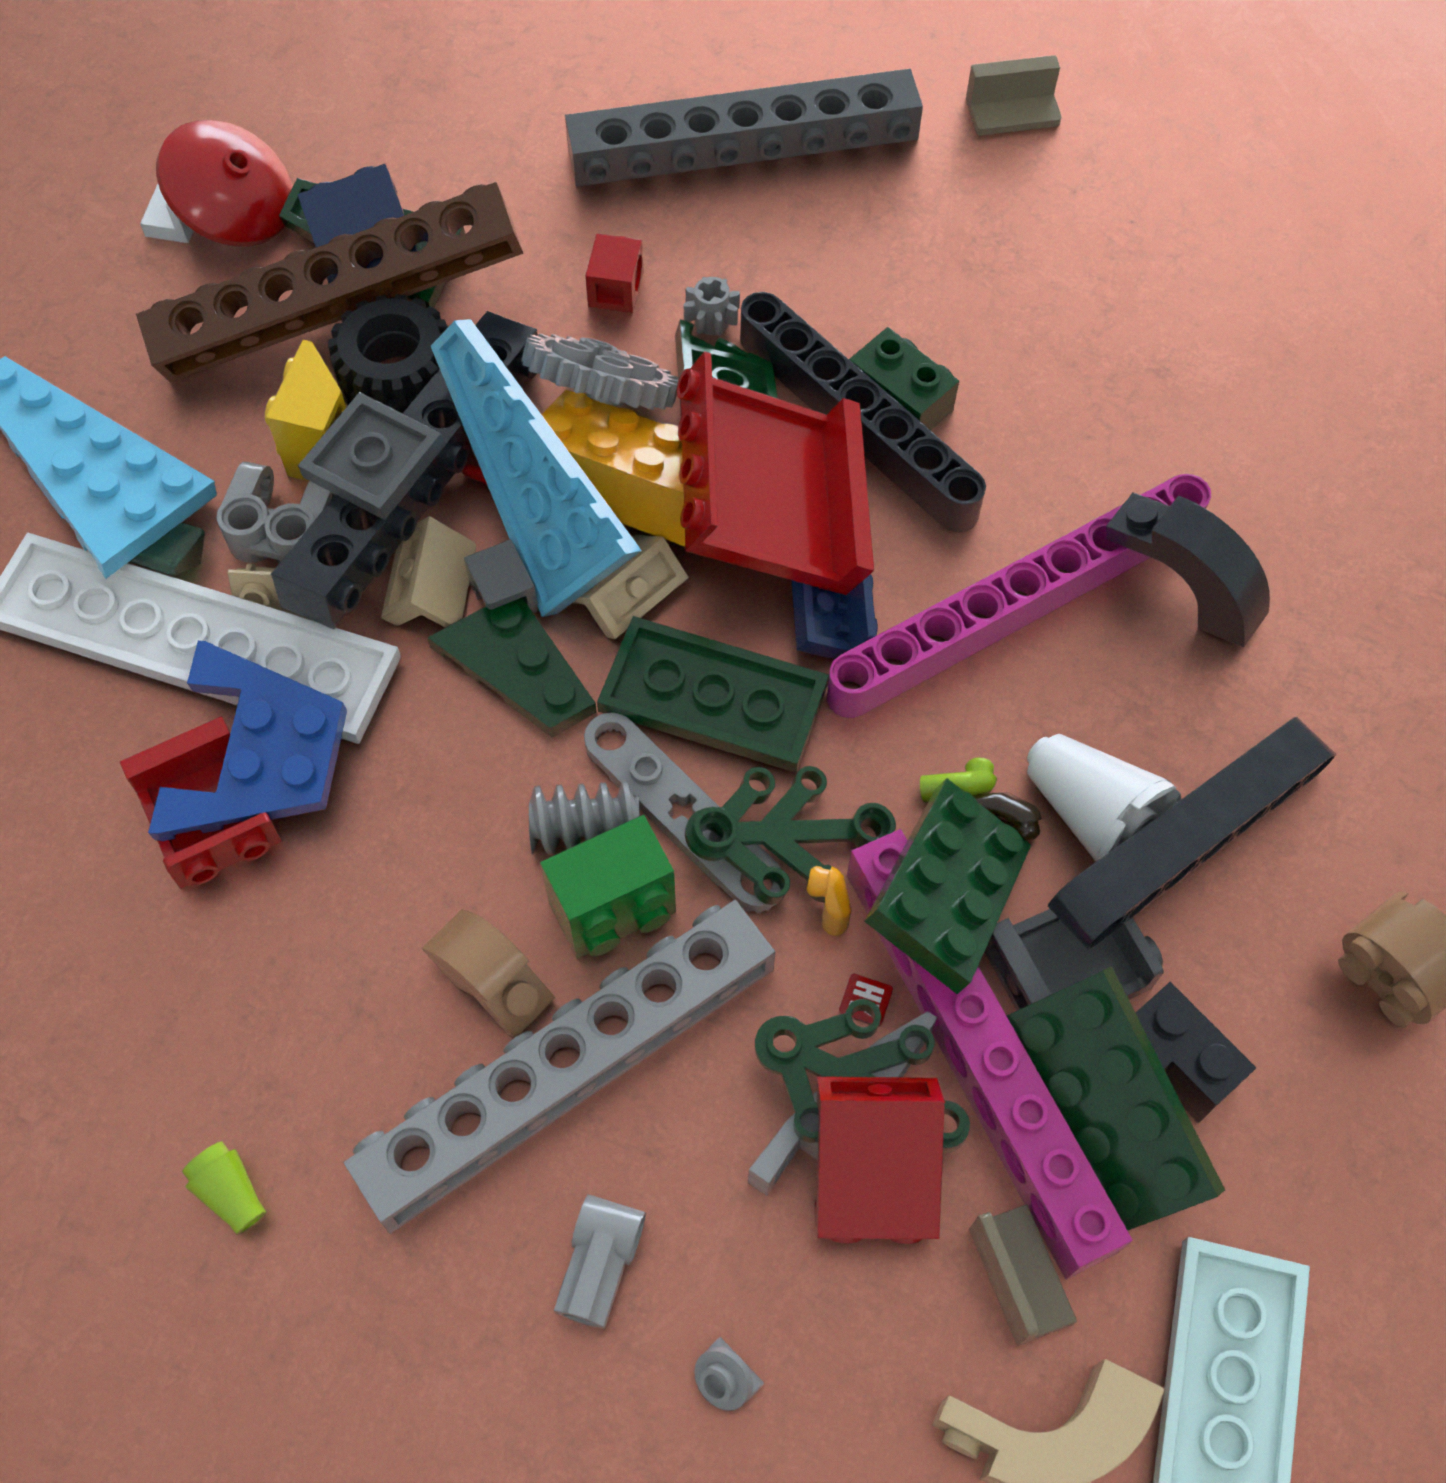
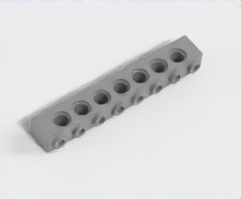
M736 899L722 909L719 905H715L702 912L694 920L693 928L677 939L674 936H668L657 942L647 952V959L631 970L627 967H622L612 972L601 982L599 986L601 990L583 1002L580 999H574L563 1005L552 1016L553 1022L534 1034L532 1031H527L515 1037L505 1046L503 1050L505 1054L486 1067L484 1064H477L467 1069L455 1080V1088L437 1100L434 1097H429L418 1102L405 1113V1121L386 1134L383 1131H378L360 1141L353 1149L354 1155L343 1163L385 1229L390 1234L772 972L774 970L775 950ZM710 953L715 955L721 962L714 969L700 970L691 961L699 954ZM656 984H665L675 992L670 999L664 1002H653L644 995L648 988ZM612 1015L620 1016L628 1022L625 1029L615 1035H607L597 1029L602 1019ZM570 1047L580 1053L578 1060L567 1068H557L549 1063L552 1054L560 1048ZM524 1080L531 1085L528 1094L519 1101L509 1102L500 1097L505 1085L511 1081ZM475 1113L481 1117L478 1128L470 1135L457 1136L451 1133L452 1125L460 1115ZM419 1146L430 1149L429 1159L422 1168L415 1171L401 1169L402 1158L407 1151Z

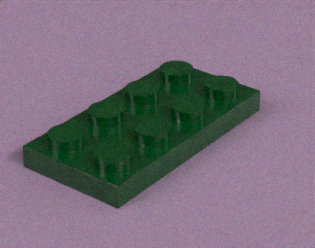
M633 616L597 700L598 712L618 713L626 716L633 723L797 773L828 686L829 674Z
M946 778L934 790L864 922L954 993L958 994L973 979L1031 844L1022 838L1013 827L1003 823L979 804L970 793L963 791Z
M1112 966L1007 1015L1008 1020L1127 1231L1217 1198L1225 1191Z

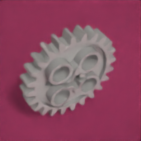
M541 333L538 336L530 335V338L527 337L521 360L523 361L522 365L529 367L530 372L540 374V378L549 380L557 386L573 388L575 393H585L589 398L615 406H621L626 403L634 408H638V405H641L650 410H654V407L665 410L666 407L672 408L675 403L678 377L671 375L669 370L659 368L658 364L648 359L627 354L626 351L617 350L616 347L591 338L582 337L578 341L570 336H567L565 339L555 334H551L550 337Z

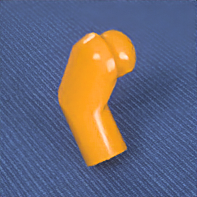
M815 866L810 869L807 892L812 897H825L822 927L830 935H841L849 926L852 912L844 875L833 866H831L830 870Z

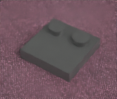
M359 392L300 462L298 468L303 478L386 520L443 449L445 443L440 432Z

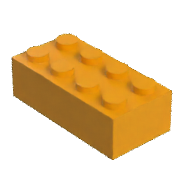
M565 389L541 415L620 522L685 546V528H682L680 523L681 511L684 505L683 484L679 480V470L683 460L682 441L678 438V426L662 424L639 416L631 409L617 408L589 398L585 393H575Z

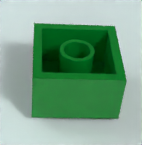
M644 814L540 862L549 904L576 959L590 954L592 957L603 955L617 947L621 938L638 930L642 933L654 931L670 920L671 914L676 913L674 869Z

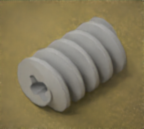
M621 782L617 797L612 798L606 783H600L595 799H590L584 784H578L573 800H568L563 786L556 785L552 800L546 801L541 787L534 786L529 802L531 853H534L538 839L541 840L547 854H554L560 838H563L566 848L570 849L580 844L582 837H585L587 841L639 817V795L634 797L628 782Z

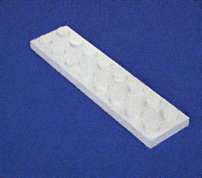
M29 532L23 538L0 576V630L191 690L187 681L198 640L206 641L342 701L347 709V715L341 739L357 744L360 743L401 659L399 649L396 646L338 628L332 629L300 616L129 563L105 579L89 551ZM200 693L238 705L239 697Z

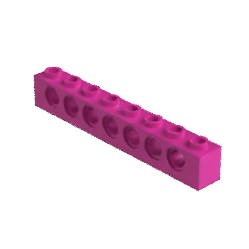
M901 829L851 850L847 877L867 914H869L908 841ZM879 934L921 1014L928 1011L937 1017L932 1034L1024 1204L1028 1205L1034 1222L1065 1280L1118 1254L1133 1240L979 966L971 983L956 994Z

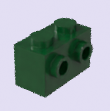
M889 327L885 328L849 358L851 362L929 430H932L954 410L959 380L953 376L948 368L935 363L918 350L911 340L902 338Z

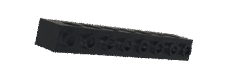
M487 311L475 326L522 388L529 378L532 379L537 375V373L530 372L529 367L523 366V361H521L527 337L530 338V335L538 336L537 329ZM440 369L403 414L440 432L445 446L386 520L335 495L271 573L282 608L335 629L345 614L351 613L357 607L363 591L373 578L380 576L385 571L391 555L401 542L407 541L412 536L417 522L429 506L433 507L437 504L442 495L443 488L453 475L460 473L466 466L473 449Z

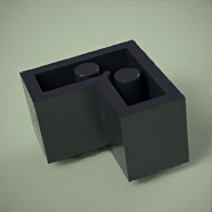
M1171 982L1165 985L1135 1012L1184 1109L1198 1123L1257 1068Z

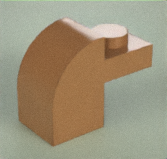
M463 909L460 910L421 948L456 988L473 995L501 1028L514 1038L520 1035L556 998L527 965L529 962L527 957L497 928L475 913Z

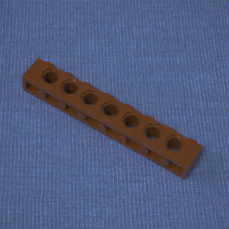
M497 182L489 185H475L465 190L459 196L442 202H428L422 205L418 211L399 218L390 217L382 219L373 227L361 232L338 235L331 239L328 244L309 251L299 250L292 252L284 260L271 265L248 268L240 276L219 284L209 283L202 285L194 293L181 298L158 301L152 305L151 309L137 313L136 316L151 365L171 383L342 320L341 315L347 310L355 311L357 309L356 304L363 300L370 303L376 301L375 296L386 295L387 299H394L396 294L409 296L524 253L507 204ZM472 226L471 230L466 234L455 235L461 227ZM427 242L423 249L411 252L417 243ZM382 258L377 266L367 268L372 260ZM337 274L334 281L322 285L328 276ZM292 290L291 295L287 299L278 301L284 292ZM248 306L241 316L234 318L240 308ZM203 322L197 332L190 334L195 325Z

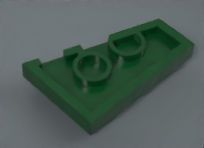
M523 598L494 609H487L485 606L428 637L430 648L443 657L447 655L463 667L464 672L478 683L482 681L504 698L507 705L551 737L597 713L595 701Z

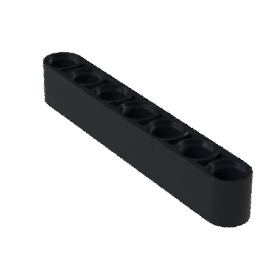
M755 292L743 300L741 305L740 341L748 353H753L773 363L774 376L814 411L827 415L843 398L860 403L864 457L944 528L954 532H963L976 525L986 491L985 480L978 471L777 296L767 292Z
M1298 717L1292 718L1077 875L1052 898L1048 907L1088 950L1093 948L1313 780L1335 758L1336 753Z

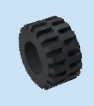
M396 294L394 299H387L386 295L375 296L376 301L368 303L366 300L357 303L355 311L347 310L341 315L342 323L334 324L331 330L333 339H330L328 342L330 360L338 386L347 406L360 392L403 414L440 369L431 345L448 326L445 319H441L440 313L433 306L426 308L425 301L415 298L412 301H407L406 295ZM407 357L396 363L381 364V362L390 358Z

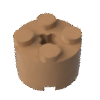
M1402 891L1392 895L1344 935L1342 946L1345 954L1338 959V964L1343 973L1355 984L1362 986L1364 983H1367L1382 998L1379 1006L1385 1016L1398 1027L1405 1028L1411 1022L1427 1024L1446 1008V915L1424 899H1421L1415 905L1404 901L1409 893Z

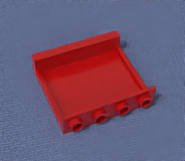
M704 351L690 369L687 368L682 372L677 384V397L681 399V420L678 427V438L682 441L683 460L679 470V480L683 484L684 505L681 511L680 523L682 528H685V551L847 595L874 571L860 403L843 398L826 415L712 377L711 353Z

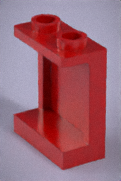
M222 716L119 761L126 779L137 793L150 824L160 787L216 792L231 733ZM261 813L246 821L226 824L222 830L207 833L195 830L175 834L176 839L157 841L164 856L163 863L165 868L180 889L188 885L204 884L215 878L220 870L240 861L258 859L270 850V847L282 842L273 821L267 813Z
M817 1077L819 1121L817 1200H815L814 1204L817 1238H829L834 1242L842 1244H852L862 1239H890L900 1244H915L922 1239H939L945 1101L938 1079L933 1077Z

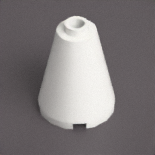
M1056 734L1050 738H1041L1033 745L1027 756V762L1029 763L1028 776L1096 862L1181 800V793L1176 790L1177 787L1169 780L1062 734Z

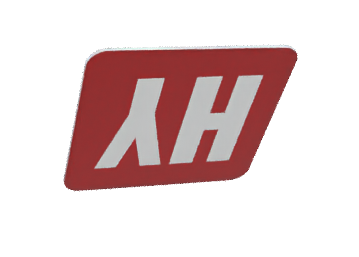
M853 973L850 975L839 1012L841 1014L846 1013L848 1006L855 1000L867 999L878 1006L881 1013L879 1026H881L893 987ZM857 1011L852 1015L854 1019L869 1024L873 1023V1018L865 1011Z

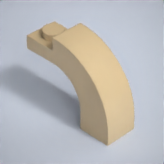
M1104 1359L1093 1366L1075 1412L1057 1430L1042 1433L1018 1430L950 1395L941 1402L932 1426L945 1432L942 1442L957 1452L974 1459L978 1458L980 1451L989 1455L979 1479L986 1483H1089L1118 1467L1138 1447L1153 1422L1165 1388Z

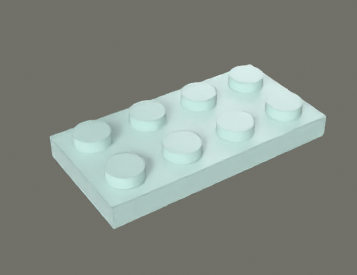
M1187 1237L1182 1241L1153 1483L1291 1482L1310 1266L1192 1237Z

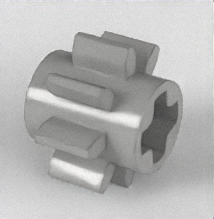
M702 277L695 285V288H686V303L683 304L684 320L694 321L698 334L720 336L729 324L735 326L738 324L740 292H729L727 279Z

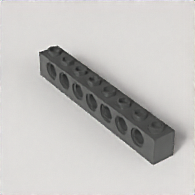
M910 68L566 114L565 122L568 151L577 187L918 140L923 104Z

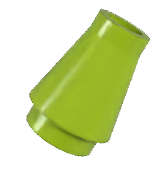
M222 1141L205 1149L183 1168L182 1173L189 1181L185 1188L224 1220L236 1235L249 1229L267 1213L256 1195L237 1150L229 1151Z

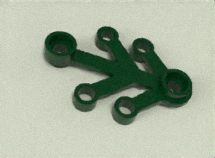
M805 766L797 772L792 781L791 788L762 821L739 822L753 804L766 802L775 788V779L770 771L762 767H753L745 773L740 783V788L721 808H703L696 811L690 817L685 827V841L689 849L701 859L707 861L725 859L754 883L755 896L761 902L774 905L781 902L790 888L789 876L778 867H768L744 845H763L803 877L808 885L811 868L820 866L830 870L831 866L822 864L797 843L853 842L857 847H861L895 832L896 821L891 811L878 803H866L860 806L852 819L792 820L806 803L817 801L827 786V778L819 768ZM809 779L813 781L817 789L809 790L805 788L801 780ZM749 781H760L766 790H754L750 786ZM861 826L872 828L876 837L867 835ZM707 830L713 831L719 836L720 841H710L703 836L702 832ZM771 879L776 881L780 886V891L771 892L767 890L763 880ZM812 897L818 902H825V897Z
M858 999L848 1006L846 1013L808 1025L791 1016H777L767 1020L756 1034L755 1054L765 1069L782 1075L795 1113L793 1127L796 1135L805 1142L815 1143L818 1142V1131H807L800 1122V1119L808 1113H814L819 1116L817 1102L814 1100L806 1071L818 1077H876L872 1073L900 1064L920 1065L930 1058L935 1046L934 1036L930 1030L921 1025H911L902 1031L899 1039L839 1058L819 1049L818 1047L850 1035L858 1039H866L876 1033L881 1020L878 1006L870 1000ZM857 1011H865L871 1015L873 1023L868 1027H860L853 1022L852 1015ZM781 1035L789 1036L794 1040L795 1047L789 1052H781L775 1048L773 1044L774 1039ZM910 1037H919L925 1042L926 1050L922 1053H913L908 1050L905 1041ZM944 1100V1114L951 1116L955 1120L957 1129L952 1133L944 1132L943 1154L959 1149L970 1130V1121L965 1110L957 1103Z

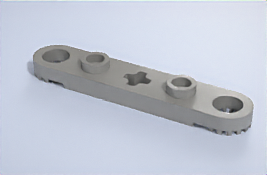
M604 713L595 717L588 724L584 740L587 755L592 759V762L597 764L618 788H620L621 782H628L633 796L638 797L639 795L640 810L717 886H720L733 901L736 899L739 905L747 912L756 911V913H761L764 910L767 912L771 907L777 905L765 904L755 895L746 892L741 885L745 875L725 859L707 861L699 858L689 849L685 841V827L688 819L684 816L673 819L672 804L677 802L684 807L692 803V815L700 809L719 806L630 719L618 713ZM613 729L618 733L620 731L621 735L625 736L626 739L625 743L616 750H605L596 743L597 737H600L602 732L606 733V730L612 732ZM710 830L702 832L703 836L713 842L720 841L719 836L715 832ZM744 845L768 867H778L781 869L778 863L759 845ZM770 879L772 887L769 891L779 892L780 886L778 883Z

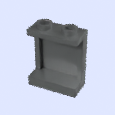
M1050 909L1015 925L1007 918L996 924L984 951L1016 1010L1111 966L1129 1000L1151 990L1164 973L1162 967L1163 959L1158 946L1152 938L1143 936L1133 917L1089 950Z

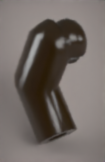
M1009 792L972 795L979 804L998 819L1011 822V827L1025 840L1035 839L1039 836L1040 827L1038 821L1042 817L1035 805Z

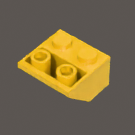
M302 340L295 357L288 359L284 368L283 382L278 393L268 400L265 409V422L271 430L277 454L281 457L287 476L305 481L309 480L303 478L298 465L346 409L339 386L313 342L308 340Z

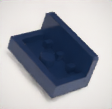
M871 574L847 595L791 580L796 647L798 651L836 659L841 654L877 636L878 622L874 612L873 577Z

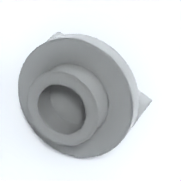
M721 1337L698 1358L695 1365V1380L700 1392L708 1402L722 1410L731 1411L740 1408L764 1385V1382Z

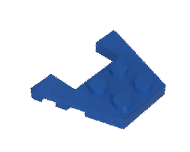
M198 640L187 681L188 686L193 692L239 697L216 792L160 787L148 831L151 837L157 841L176 839L175 834L201 830L202 833L222 830L226 824L246 821L261 813H267L270 819L273 820L326 809L347 715L344 703L209 642Z

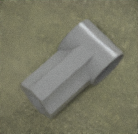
M590 1194L586 1196L575 1225L571 1243L575 1249L554 1308L556 1314L587 1326L605 1329L625 1265L632 1263L636 1253L646 1212Z

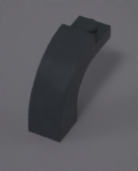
M1132 492L1107 524V540L1164 563L1185 580L1197 600L1198 629L1245 647L1268 615L1270 590L1265 572L1259 560L1247 543L1229 525L1204 507L1179 495L1171 506Z

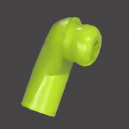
M973 758L966 763V772L922 775L920 777V792L923 802L929 801L934 790L946 778L971 795L990 793L997 781V777L993 774L994 764L986 758Z

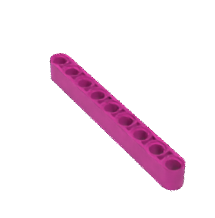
M1181 474L1141 495L1171 506L1179 495L1206 509L1211 499V489L1202 478L1193 474ZM1122 505L841 654L833 661L830 667L827 687V702L830 709L837 715L845 718L861 716L1151 558L1107 540L1106 526ZM1057 569H1062L1068 573L1060 572ZM1015 591H1022L1024 593H1027L1029 596H1022L1020 594H1017ZM973 613L985 615L987 619L975 617ZM929 636H940L946 641L937 642ZM890 658L898 659L904 664L892 665L886 660ZM855 682L859 684L861 688L849 689L844 687L841 683Z

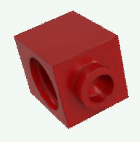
M596 234L585 275L588 307L627 313L634 312L644 272L641 239Z

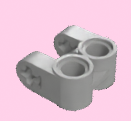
M243 461L233 476L223 502L218 508L216 518L228 548L236 559L255 563L268 557L277 559V562L280 563L336 494L309 481L300 504L288 503L276 509L267 508L274 486L272 468Z

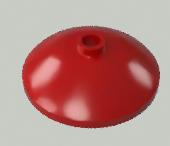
M217 120L188 122L179 126L168 135L161 146L156 161L157 182L166 203L185 225L209 240L235 247H250L263 244L276 237L282 231L285 225L279 214L293 186L282 161L265 142L239 126Z

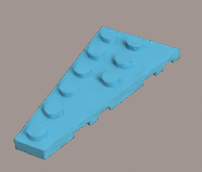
M455 320L431 345V349L509 539L512 540L535 586L538 601L537 607L541 617L558 614L642 550L472 320Z
M6 356L0 359V430L7 438L9 447L17 457L20 456L26 464L29 474L62 519H66L74 530L78 542L85 551L88 550L93 556L98 569L105 579L217 496L214 480Z

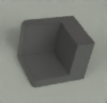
M511 539L464 557L470 585L477 599H483L487 609H494L523 598L533 613L539 611L535 586Z

